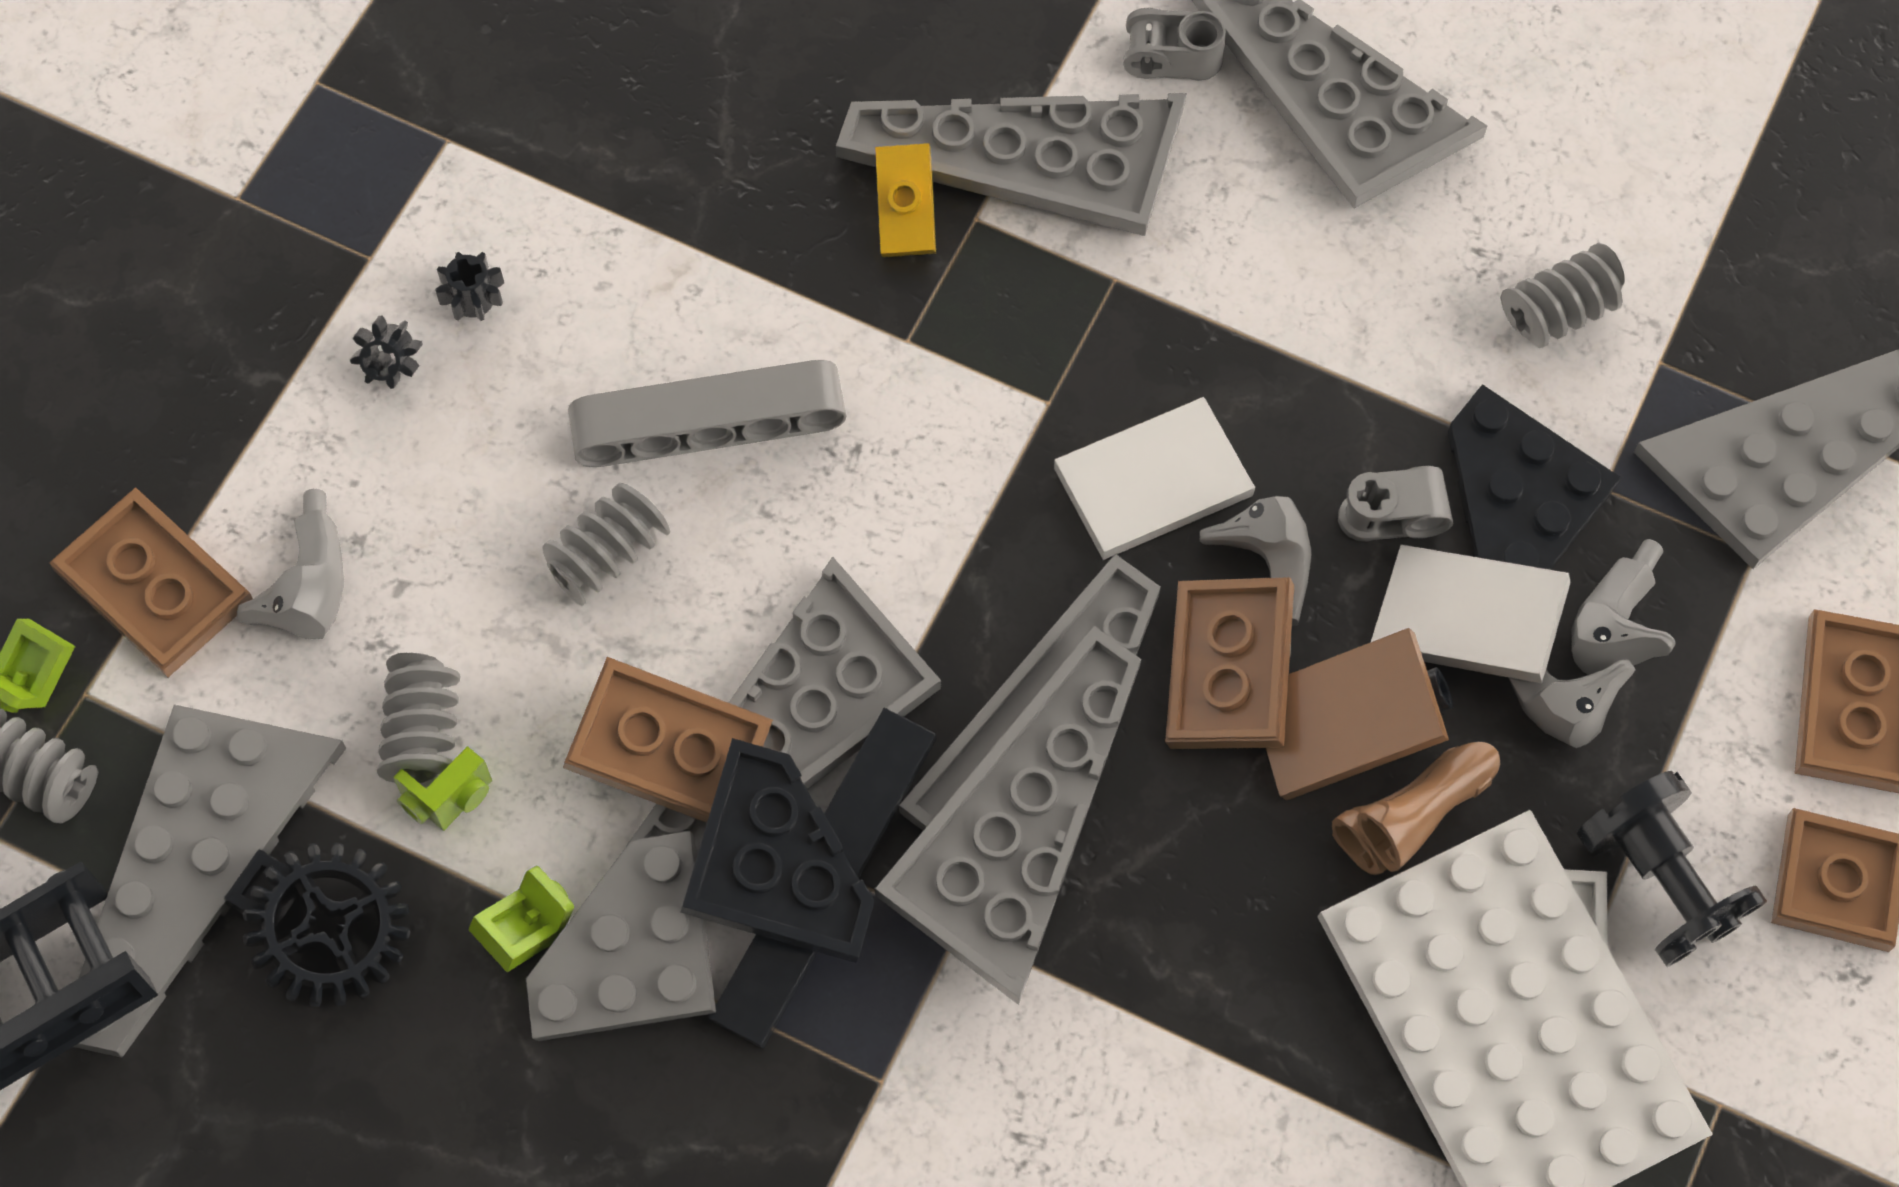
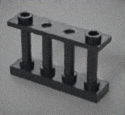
M82 862L54 874L42 885L0 909V962L12 955L14 956L35 1000L34 1006L4 1024L0 1018V1090L158 996L150 977L127 951L113 958L90 911L91 908L106 900L108 893ZM68 922L91 970L86 975L58 990L35 941Z

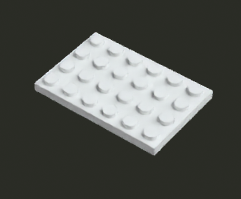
M1531 810L1321 911L1317 916L1461 1187H1612L1713 1135Z

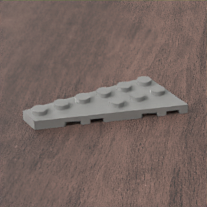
M1192 0L1200 11L1211 12L1220 17L1225 25V44L1353 208L1362 205L1471 145L1485 135L1486 124L1474 116L1466 119L1447 106L1448 99L1434 89L1426 92L1404 77V69L1338 24L1332 28L1313 15L1314 8L1302 0H1296L1295 2L1292 0Z
M1168 93L1167 99L1139 100V94L1119 95L1118 101H1088L1084 96L1000 98V104H972L971 99H951V105L920 106L916 100L851 102L836 143V157L876 167L875 147L929 143L931 147L932 182L1145 236L1183 113L1187 93Z
M1899 349L1638 443L1634 453L1752 569H1755L1899 448Z
M1115 554L901 802L899 813L924 831L1093 626L1099 628L1137 656L1158 600L1161 586Z
M834 557L831 558L823 569L821 579L808 597L804 596L793 611V618L776 642L770 643L728 702L773 720L763 747L789 754L802 775L801 780L806 789L810 788L861 749L884 707L904 717L941 689L940 678ZM656 804L631 840L691 831L695 835L698 855L707 823Z
M1093 626L875 888L876 897L1018 1005L1140 668L1141 659L1096 626Z
M173 706L97 924L113 958L127 951L150 977L158 996L74 1047L121 1058L124 1056L166 998L165 991L184 964L187 961L190 963L193 961L204 945L202 942L203 938L219 916L224 917L231 908L225 903L224 897L258 849L267 854L272 852L279 842L277 836L298 807L303 809L315 792L314 785L330 763L335 765L346 750L342 740L184 706ZM86 959L79 978L91 970Z

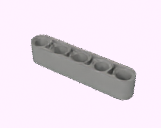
M810 360L592 394L574 400L568 407L575 460L578 464L586 467H604L825 432L839 427L845 422L847 417L838 368L836 364L827 360Z

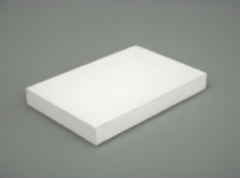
M1204 397L1059 457L1054 461V470L1103 560L1252 497L1255 491L1254 484Z
M1401 545L1371 642L1410 628L1415 632L1424 662L1542 683L1571 583L1569 573Z

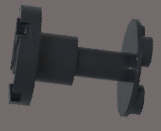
M1673 771L1661 773L1630 789L1620 796L1623 802L1613 808L1608 814L1602 808L1587 820L1577 832L1578 837L1592 856L1607 853L1620 846L1643 880L1653 876L1657 878L1687 922L1666 937L1655 948L1656 953L1660 956L1666 967L1681 961L1697 949L1695 943L1708 937L1710 942L1714 943L1726 937L1742 925L1740 919L1753 913L1767 902L1756 885L1745 888L1718 903L1686 858V855L1693 850L1694 846L1671 815L1692 793L1679 773L1676 772L1674 774Z

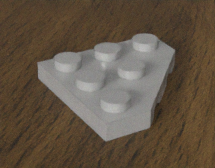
M691 831L631 840L526 978L532 1039L544 1041L716 1013L705 920L680 913L697 858L695 835Z

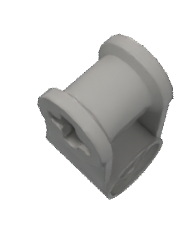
M1140 8L1128 15L1126 30L1130 34V47L1124 55L1123 66L1129 74L1144 79L1166 77L1187 78L1199 81L1210 79L1221 70L1226 31L1224 23L1217 15L1207 11H1165L1155 8ZM1150 23L1152 25V29L1146 30L1147 24ZM1146 56L1150 57L1149 63H1145Z
M1419 466L1407 470L1367 472L1358 475L1352 480L1347 491V498L1343 501L1338 511V523L1341 530L1348 537L1356 541L1365 542L1401 537L1427 538L1449 530L1453 526V519L1442 470L1434 466Z

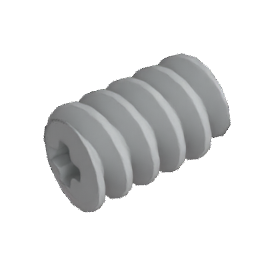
M1597 243L1590 246L1588 251H1581L1572 255L1570 260H1563L1555 264L1551 270L1545 269L1535 274L1533 279H1525L1517 283L1515 288L1510 287L1503 290L1500 296L1502 308L1515 330L1526 337L1534 346L1543 348L1549 344V334L1556 339L1563 338L1567 335L1568 326L1575 330L1584 327L1586 316L1594 321L1603 317L1604 307L1610 311L1621 308L1623 303L1621 289L1625 283V274L1616 253L1607 245Z
M618 483L612 489L613 500L601 497L595 502V512L597 515L587 511L577 517L579 529L569 525L560 531L562 544L549 540L543 545V554L553 577L566 594L581 606L586 603L580 589L583 584L596 592L604 589L598 576V572L601 569L614 578L621 574L615 561L618 555L632 564L638 560L632 546L635 541L649 550L655 546L649 531L652 527L665 535L670 534L669 525L656 506L647 497L627 484Z
M413 652L397 653L390 656L386 661V666L390 673L384 681V688L388 695L382 703V709L387 717L383 719L380 726L382 737L385 739L382 740L378 749L379 756L383 761L377 768V774L382 779L395 783L393 776L400 769H403L417 782L424 783L433 779L436 774H441L452 762L447 757L437 755V752L449 751L455 747L454 738L447 734L439 733V730L454 728L457 725V718L451 713L441 711V709L456 706L459 697L456 693L442 688L457 685L460 682V674L456 670L444 667V664L435 657Z
M0 708V792H4L14 802H24V805L33 812L44 813L48 820L54 823H63L72 819L86 803L96 784L99 773L96 765H89L82 770L85 760V754L82 750L75 748L65 754V743L63 740L52 738L45 743L46 734L42 729L32 728L26 732V723L23 719L15 717L6 722L7 714L4 709Z

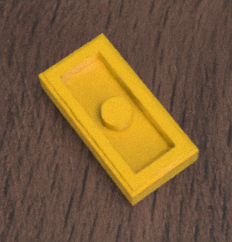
M930 144L875 147L880 251L882 257L936 254Z

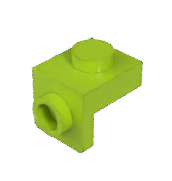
M17 619L0 652V708L7 712L17 713L19 709L46 707L75 646L31 619Z
M468 746L427 788L423 787L403 769H400L393 776L401 794L397 802L402 809L422 825L429 818L443 831L463 811L469 813L478 807L489 791V784L492 782L485 760Z
M534 866L526 871L517 891L475 915L468 930L503 969L509 972L553 944L566 927L574 905L558 882L551 880L539 866Z

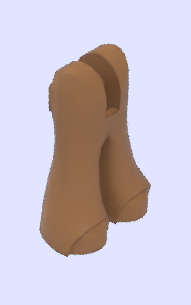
M1485 742L1467 743L1446 750L1413 782L1374 803L1346 810L1332 821V836L1353 861L1367 873L1377 875L1383 873L1386 869L1391 872L1399 870L1421 848L1451 809L1471 797L1476 798L1491 786L1492 780L1500 767L1498 751L1494 746Z

